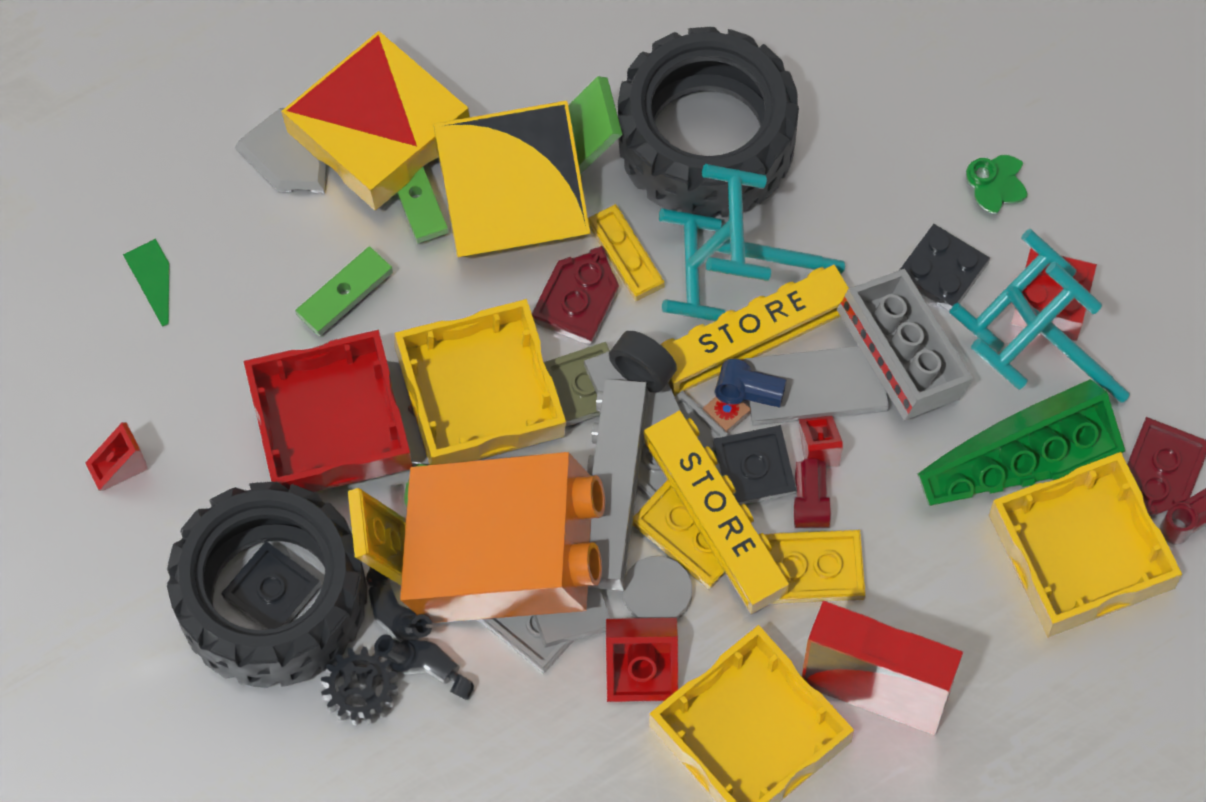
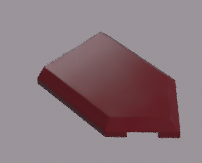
M603 246L591 249L589 253L578 257H568L557 262L532 312V317L536 324L585 344L593 342L619 289L618 281L611 270Z
M1146 417L1127 465L1143 495L1146 510L1151 517L1167 511L1175 503L1184 502L1190 498L1206 457V440Z

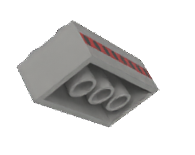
M905 269L847 290L837 311L904 421L961 399L973 381V377Z

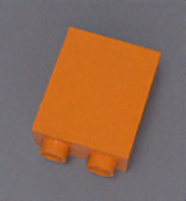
M569 452L410 467L400 601L417 615H427L432 623L587 611L588 586L598 585L602 576V560L599 548L596 543L590 542L591 519L601 518L605 510V493L600 477L597 475L591 476Z

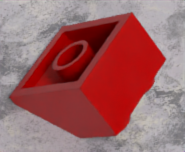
M677 618L606 619L607 702L665 701L678 690Z

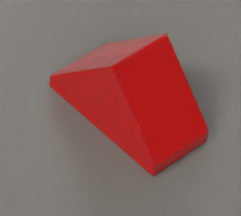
M833 416L798 419L804 459H818L819 461L826 462V468L840 466L843 441Z
M121 422L85 462L99 491H104L148 470L143 454L127 422Z

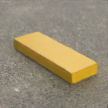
M616 204L588 217L589 228L599 244L603 246L607 257L635 302L665 287L663 278Z

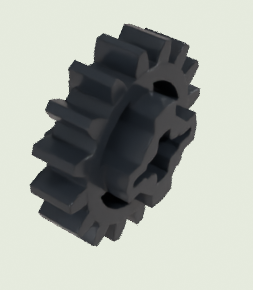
M363 646L361 653L356 655L352 647L348 648V657L346 658L338 654L335 656L338 663L336 666L331 664L325 666L330 676L321 677L322 686L327 688L321 691L323 700H330L327 704L329 712L338 710L337 716L340 721L345 720L347 716H351L353 725H357L359 718L362 717L365 718L368 725L371 724V715L375 713L380 718H384L385 715L382 708L384 706L394 707V701L390 695L399 694L398 686L392 684L398 681L397 672H389L392 669V662L385 660L381 663L382 657L378 656L376 652L369 656L367 647ZM342 675L344 682L338 687L339 691L336 692L337 682ZM383 680L382 692L379 695V697H377L376 688L379 685H381V681ZM359 682L361 685H366V688L361 690L359 687H354V684ZM356 704V705H364V706L355 707V706H352V705Z

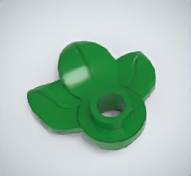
M999 155L992 160L978 158L972 161L966 170V180L975 188L974 198L978 205L989 213L998 214L1002 202L1015 204L1025 200L1028 196L1026 188L1015 176L1021 170L1023 162L1010 155ZM984 173L988 178H980L977 174Z

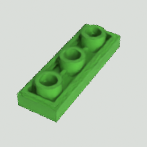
M422 167L413 176L411 181L397 192L417 244L448 234V227L425 170Z
M370 246L367 247L295 310L296 315L320 337L393 273L392 266ZM344 291H348V292H349L348 294H345V295H342V294H341V293L344 292Z

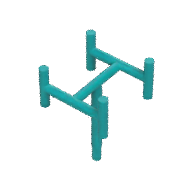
M710 164L703 166L702 176L704 178L728 182L729 220L723 226L721 219L664 208L659 212L660 222L684 226L687 303L665 299L662 303L663 313L717 321L725 313L724 309L700 305L699 267L705 262L707 271L769 281L771 268L745 263V258L812 270L820 267L826 269L835 265L840 274L845 270V262L842 260L744 242L742 185L763 189L767 182L766 175ZM697 228L715 231L716 233L698 250ZM717 251L731 255V260L711 256Z
M1032 229L1026 230L1021 239L1039 255L977 319L959 303L954 304L949 313L978 338L973 342L971 349L1018 390L1027 384L1028 379L1010 363L1041 333L1099 386L1108 391L1120 403L1125 402L1129 398L1130 393L1051 322L1074 298L1092 314H1096L1101 309L1102 303L1073 278L1076 269ZM1047 267L1046 273L1064 289L1040 312L1027 301L1022 291ZM1012 302L1027 326L998 354L1003 348L1004 342L987 327Z

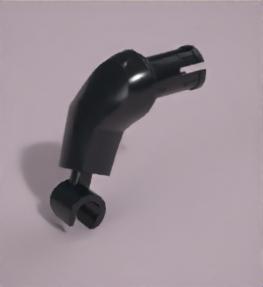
M369 567L366 580L370 586H373L370 587L368 593L375 621L400 641L418 640L419 637L428 636L432 628H426V624H432L431 619L427 615H417L411 609L400 605L391 584L382 583L390 578Z
M387 634L381 635L375 642L374 650L378 653L377 655L391 661L392 668L397 672L403 674L428 673L443 684L453 680L455 682L450 692L465 700L469 699L474 689L473 682L457 673L460 666L437 644L418 640L400 642Z

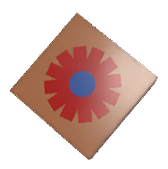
M717 397L713 398L703 407V410L727 433H730L751 414V409L743 401L739 404L731 405L721 402Z

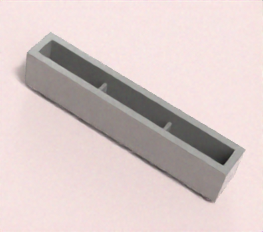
M605 379L604 391H598L596 410L600 412L599 423L593 424L592 443L596 444L595 455H589L587 472L591 476L597 475L600 477L605 493L604 514L601 518L591 519L590 542L596 543L600 551L602 576L598 585L588 586V588L624 591L649 402L646 382Z

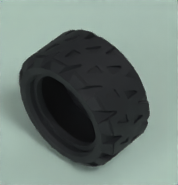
M715 27L689 28L687 35L681 36L674 32L652 43V52L642 51L628 68L627 80L622 81L618 97V119L622 131V136L618 138L619 154L624 159V169L633 184L638 189L645 188L647 190V198L664 209L672 210L679 207L682 208L681 212L711 217L716 212L721 211V217L729 216L728 182L704 178L702 176L703 166L710 164L766 175L767 182L763 189L742 185L743 212L754 201L756 204H760L778 188L781 178L786 177L794 157L799 106L798 93L792 75L789 71H785L783 61L765 44L758 47L753 37L732 29H728V34L720 33ZM695 91H717L731 95L747 105L756 116L760 128L750 141L732 152L714 156H703L683 151L671 144L660 133L655 120L666 105L682 95Z
M279 482L249 483L251 490L234 487L209 500L210 508L196 510L180 530L182 539L175 542L171 549L167 565V571L170 576L167 582V590L172 609L191 649L202 658L206 666L224 678H237L239 684L268 688L275 682H280L281 687H285L310 679L319 667L322 672L325 671L327 664L332 665L337 661L335 656L338 654L342 656L344 654L348 641L353 643L364 619V605L367 604V581L362 561L355 558L353 535L348 523L331 503L327 502L325 504L316 493L293 484L288 489ZM265 541H281L303 547L316 556L325 567L321 591L312 606L293 622L273 629H248L229 622L214 609L213 593L218 576L225 565L242 550Z

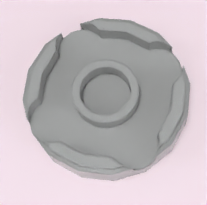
M650 556L637 561L627 571L623 601L634 618H678L687 611L692 600V582L687 571L677 561L664 556Z

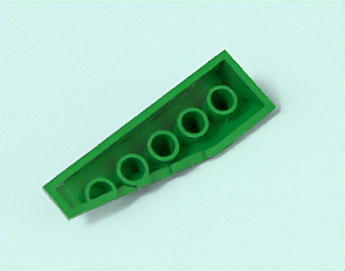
M1089 379L999 421L944 454L917 473L927 504L932 506L972 498L973 494L989 492L992 494L1002 492L1003 488L1018 485L1027 487L1034 485L1038 481L1057 480L1079 467L1119 452L1123 453L1126 450L1107 391Z

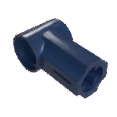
M728 359L722 364L714 392L715 396L726 404L735 405L743 400L780 408L787 379L752 371L746 362L739 359Z

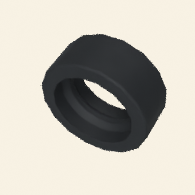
M625 331L609 352L610 362L628 381L646 382L648 391L652 393L662 391L677 371V365L672 355L654 339L637 331Z

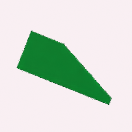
M155 238L123 254L163 327L169 322V261Z

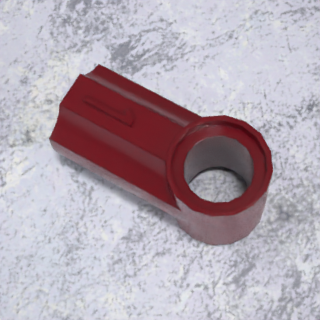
M804 459L803 461L796 462L795 486L797 491L796 497H794V528H830L831 508L830 497H827L826 462L819 461L818 459Z
M1206 488L1184 502L1173 504L1168 509L1160 524V530L1167 542L1172 544L1184 543L1191 534L1206 526ZM1172 519L1181 520L1186 527L1176 526Z

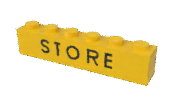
M832 265L826 269L823 267L817 268L801 281L796 283L793 281L782 285L777 292L767 297L759 296L754 298L746 307L738 311L729 310L723 313L715 322L708 325H697L687 335L677 340L672 338L661 343L660 345L672 355L677 365V371L668 382L674 397L682 390L685 392L719 376L723 362L728 359L743 361L745 358L758 357L841 317L837 308L849 287L836 266Z
M679 410L645 429L644 443L752 615L788 594V581L791 580L790 575L781 562L776 564L769 553L772 551V547L767 537L763 533L757 534L751 523L754 522V519L748 507L744 503L739 505L733 494L736 493V490L727 475L721 476L715 467L718 462L709 446L703 448L697 437L700 436V433L691 418L685 419Z

